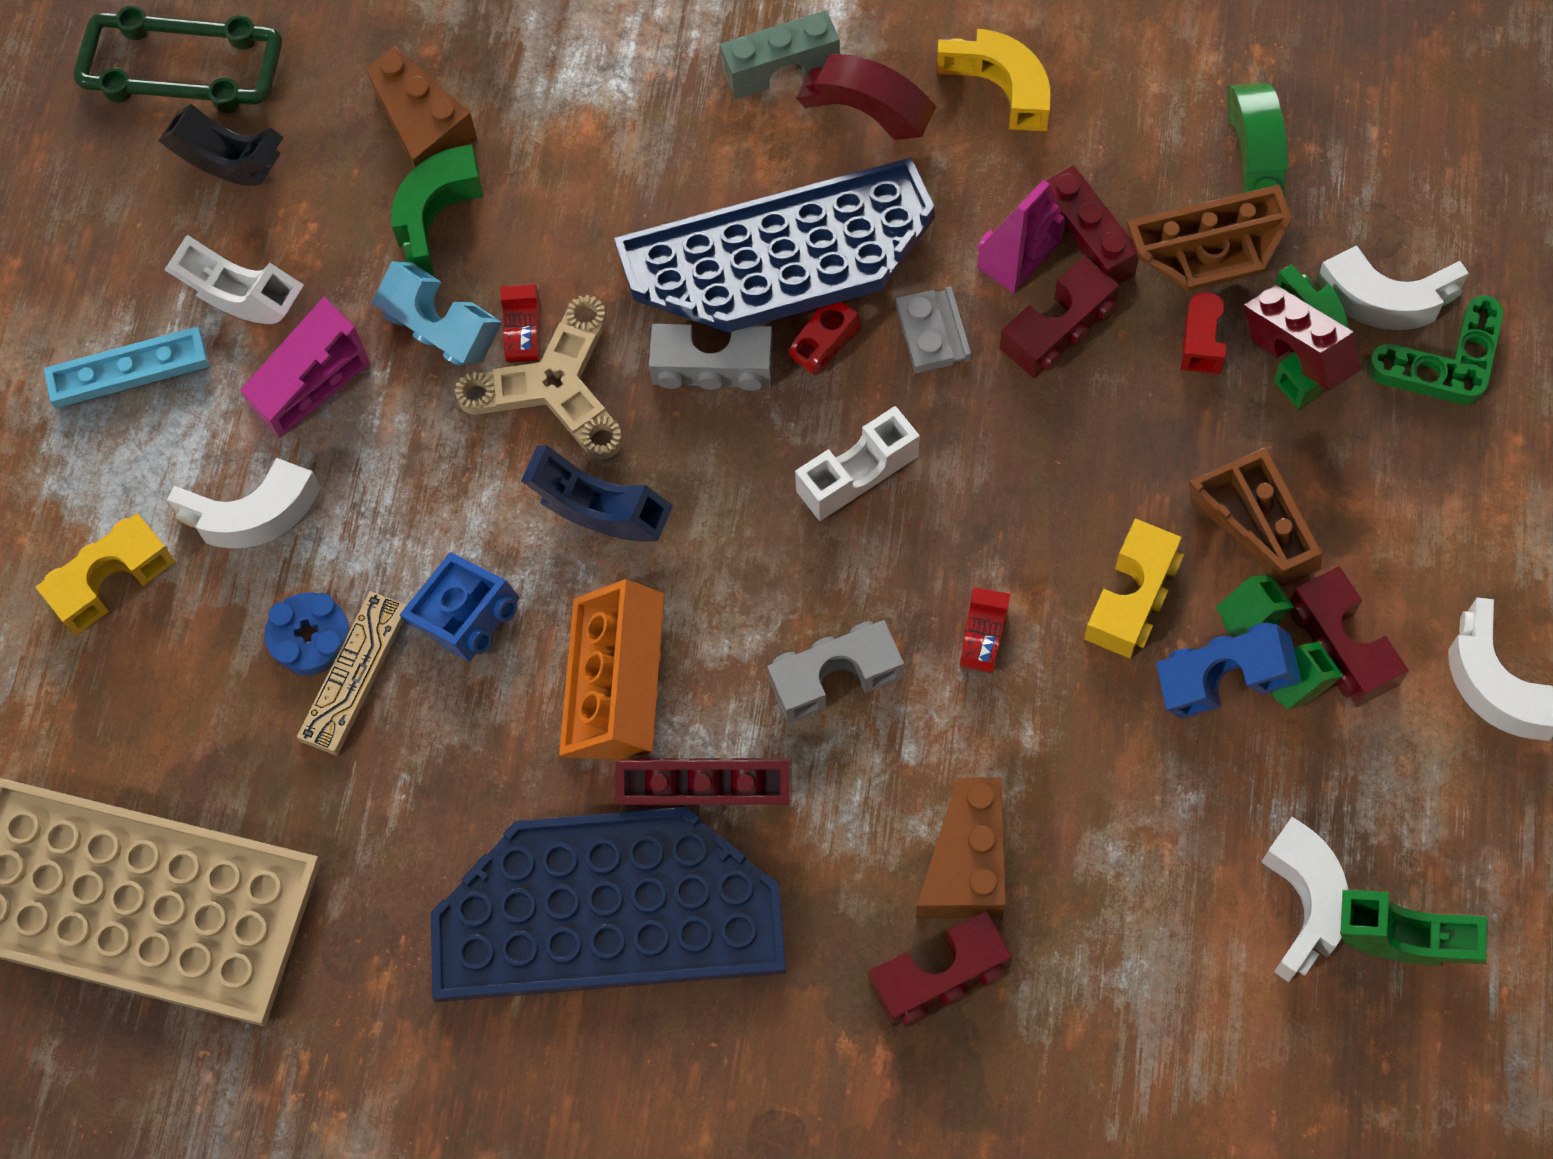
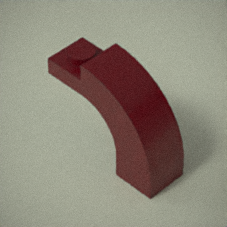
M830 54L823 67L812 68L805 76L803 85L796 97L804 108L831 104H841L856 108L876 120L893 140L922 137L936 109L935 104L918 86L897 71L873 60L847 54Z

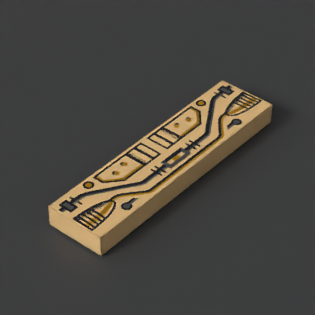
M369 591L297 735L300 742L338 756L404 622L400 613L407 606L406 604Z

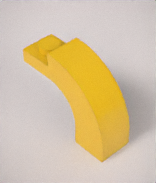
M977 29L976 41H965L958 38L951 40L938 39L936 74L978 76L993 81L1004 90L1010 104V130L1047 131L1050 113V84L1043 65L1030 49L1010 36L986 29Z

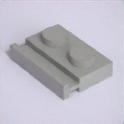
M951 286L939 292L930 290L896 298V309L915 374L952 366L954 362L962 360L965 362L971 361V351Z

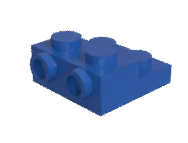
M450 552L400 613V616L408 625L434 638L442 648L470 662L476 654H483L488 650L492 642L491 634L501 622H508L514 617L520 597L507 580Z

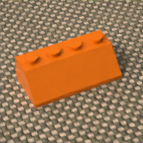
M624 579L573 599L559 756L565 758L619 760L622 758H634L652 752L655 738L654 723L656 701L658 698L657 684L659 662L661 659L660 645L662 623L664 620L665 593Z

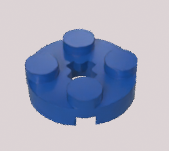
M299 593L271 607L268 613L269 620L265 627V642L274 660L283 667L290 669L291 672L298 675H315L332 667L350 631V625L341 607L328 594ZM311 625L312 628H318V632L313 633L311 636L312 641L305 642L302 637H297L298 633L305 626Z

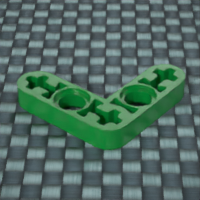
M1485 295L1474 297L1469 302L1462 316L1453 359L1394 344H1384L1374 350L1368 363V373L1375 382L1382 385L1462 405L1474 404L1481 399L1489 383L1503 318V308L1495 298ZM1479 310L1485 311L1486 318H1488L1483 330L1476 329L1480 318ZM1470 342L1481 344L1486 351V355L1480 358L1470 356L1465 350V344ZM1384 359L1392 360L1391 370L1383 369ZM1406 363H1410L1412 366L1407 376L1403 375ZM1424 366L1434 369L1437 372L1438 380L1434 382L1421 380L1417 374V369ZM1448 373H1450L1452 376L1449 380V386L1443 385ZM1464 378L1471 380L1472 390L1464 389V383L1462 382Z

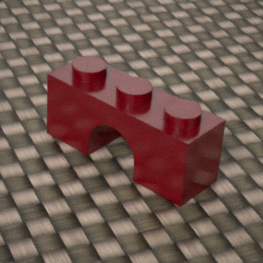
M1074 164L1046 179L1045 181L1051 185L1056 197L1054 203L1060 206L1061 211L1059 214L1065 218L1064 232L1070 230L1080 246L1082 257L1085 255L1118 284L1133 277L1136 274L1139 258L1131 238Z
M1084 255L1057 279L1054 300L1064 307L1067 312L1059 317H1046L1038 313L1030 305L1027 306L1001 330L999 349L1032 378H1035L1044 369L1046 371L1052 370L1061 360L1063 352L1071 344L1074 346L1079 345L1088 336L1091 330L1090 327L1099 319L1105 321L1113 314L1118 306L1116 300L1119 284Z
M1274 285L1244 304L1252 342L1277 358L1293 349L1300 361L1302 374L1326 390L1330 391L1361 370L1354 332L1279 286Z
M1340 566L1295 589L1290 600L1295 607L1290 611L1291 616L1300 628L1305 627L1313 640L1312 643L1320 642L1343 674V677L1336 682L1343 696L1346 698L1350 697L1356 707H1359L1402 683L1409 670L1386 635L1370 643H1359L1350 639L1345 634L1342 622L1355 615L1362 599Z
M987 911L947 930L946 942L953 953L954 963L945 972L929 974L922 971L916 966L908 951L868 971V981L893 1027L902 1022L905 1027L912 1026L929 1015L927 1009L943 1002L945 1007L953 1005L968 995L966 989L979 982H982L984 986H989L1007 975L1005 969L1010 967L1012 956Z

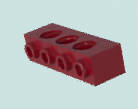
M622 758L616 761V805H789L792 802V758Z

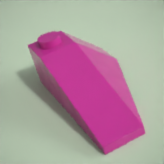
M1042 180L994 232L989 230L985 233L977 246L979 251L977 268L1013 293L1023 285L1063 240L1065 218L1059 214L1061 211L1060 206L1054 203L1056 197L1048 182Z

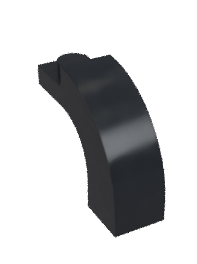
M190 104L177 111L158 141L173 153L204 172L235 184L256 186L263 183L280 156L277 147L282 141L283 136L272 128L254 136L235 133L219 125L194 105Z

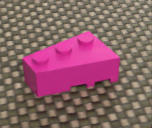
M324 296L240 391L249 408L280 438L369 366L370 361L355 326Z

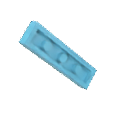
M197 326L45 367L44 373L50 402L57 409L210 366L203 334Z

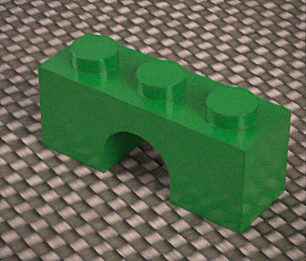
M1266 574L1249 577L1215 608L1222 616V623L1225 629L1231 635L1237 637L1249 633L1248 629L1257 624L1273 623L1279 626L1282 618L1295 607L1272 575ZM1320 642L1299 645L1294 649L1302 683L1271 692L1272 696L1280 704L1284 705L1287 710L1308 705L1343 677V674Z

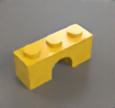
M135 513L130 518L117 522L111 532L96 543L83 547L77 557L62 568H56L49 572L43 582L35 588L76 637L109 612L99 597V588L106 577L116 572H127L132 574L144 586L176 561L142 517Z
M1136 518L1134 519L1119 553L1115 569L1133 577L1139 586V590L1130 595H1119L1103 589L1087 624L1084 640L1130 659L1136 646L1145 647L1153 628L1152 624L1147 623L1152 610L1160 612L1169 589L1162 587L1167 575L1176 576L1184 554L1177 552L1182 537Z

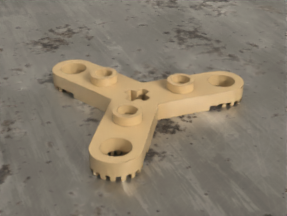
M578 296V299H573L572 303H569L568 309L561 323L559 322L540 362L496 368L489 372H473L470 375L468 373L465 374L464 378L461 377L460 381L455 385V396L458 405L466 413L477 415L547 405L591 457L608 459L616 455L622 447L623 438L618 423L613 420L603 405L580 380L607 322L604 305L594 296ZM590 309L597 313L592 323L588 322V324H585L583 322L581 324L580 321L577 322L576 316L582 310ZM553 376L555 379L561 378L562 386L556 388L554 385L548 386L547 378ZM474 386H481L487 391L482 400L478 399V402L476 400L471 402L470 399L467 400L465 397L466 392ZM605 430L613 434V440L611 439L610 444H606L607 446L602 445L600 447L592 443V436L598 431Z

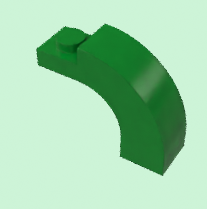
M1267 82L1227 85L1228 124L1236 129L1242 157L1243 193L1280 185L1285 197V170L1288 169L1287 142L1283 115L1274 88Z
M472 144L447 149L421 162L403 180L393 200L391 226L399 247L404 246L407 262L415 263L416 266L430 275L435 274L429 244V230L434 218L451 204L484 197Z
M1292 264L1279 271L1275 285L1348 328L1343 304L1330 284L1316 292L1310 278L1303 273L1300 274ZM1296 353L1279 363L1273 382L1298 410L1311 403L1326 390L1302 374L1301 364Z
M1342 890L1340 934L1343 941L1350 947L1372 956L1411 964L1442 966V962L1487 965V916L1419 912L1396 905L1392 902L1389 892Z

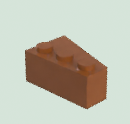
M395 45L366 68L374 93L413 169L427 158L439 152L469 145L477 139L471 113Z
M1266 447L1189 481L1190 499L1260 566L1271 574L1282 587L1321 570L1322 552Z
M1001 777L957 778L917 903L916 919L972 918L984 911L988 912L990 918H1003L1006 897Z

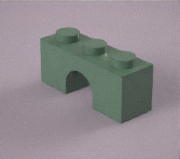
M828 11L818 12L720 43L722 71L734 100L770 89V77L775 71L784 66L798 64L804 76H806L812 68L823 67L830 54H840V39Z

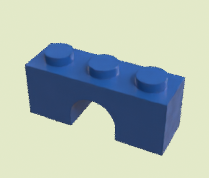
M1261 623L1248 629L1249 633L1237 637L1220 636L1210 640L1208 646L1196 650L1184 648L1171 652L1169 654L1170 658L1156 662L1166 710L1184 719L1220 708L1221 703L1218 693L1220 681L1226 673L1237 668H1242L1246 685L1261 695L1302 683L1291 634L1277 624Z

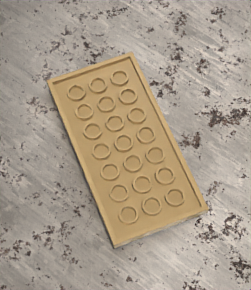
M0 778V959L266 1027L321 860L315 855Z

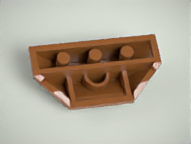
M1275 185L1128 220L1127 228L1138 258L1186 291L1263 273L1290 225L1292 216L1280 185Z

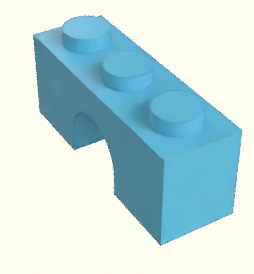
M392 261L372 301V304L384 311L382 316L394 324L406 325L414 331L412 335L415 339L426 345H436L444 351V358L456 365L464 366L469 363H482L502 321L473 302H453L448 313L442 319L437 314L434 305L435 295L441 281L412 262Z

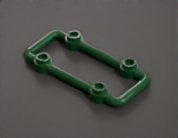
M126 6L118 13H98L90 18L75 65L74 80L81 88L102 91L108 100L117 103L126 101L131 94L207 100L211 101L217 110L229 113L236 110L239 104H259L269 97L282 48V37L274 28L254 26L252 20L244 15H236L228 19L226 23L151 17L146 16L144 11L138 6ZM104 27L118 28L123 36L131 40H140L146 36L147 31L227 38L230 45L240 50L251 48L255 41L267 42L257 85L253 90L238 88L236 82L230 78L216 79L208 86L131 79L120 68L107 69L100 76L89 75L100 34Z

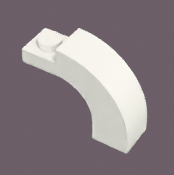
M189 235L184 238L164 269L198 291L195 296L238 318L260 324H275L281 321L304 284L271 263L260 271L240 267L221 257Z
M1356 245L1324 261L1316 283L1321 289L1330 284L1340 298L1346 315L1352 319L1380 329L1408 330L1435 322L1442 306L1451 303L1461 295V288L1469 273L1463 264L1458 261L1418 281H1396L1377 272Z
M276 458L263 483L253 493L242 499L231 502H219L174 486L167 501L175 511V517L183 524L196 528L206 544L222 548H248L274 540L293 528L308 512L321 487L313 471Z
M1476 598L1469 610L1462 612L1459 627L1460 635L1456 637L1448 649L1450 670L1460 694L1481 718L1496 728L1523 738L1550 741L1553 738V686L1520 680L1501 665L1493 647L1494 599Z
M1294 817L1290 818L1262 860L1263 864L1284 877L1294 886L1303 903L1304 922L1302 929L1274 971V973L1287 982H1290L1297 971L1304 976L1307 974L1319 956V953L1314 951L1313 948L1327 958L1336 948L1341 939L1342 890H1348L1344 872L1333 851L1320 836Z

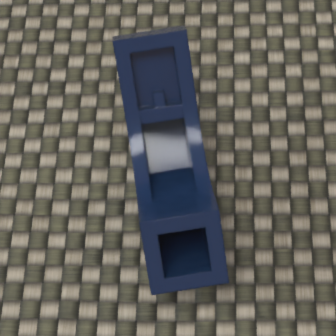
M548 445L536 446L521 482L542 496L540 501L542 505L556 514L585 528L625 540L641 542L658 541L673 507L672 504L647 485L624 486L597 479L574 466Z

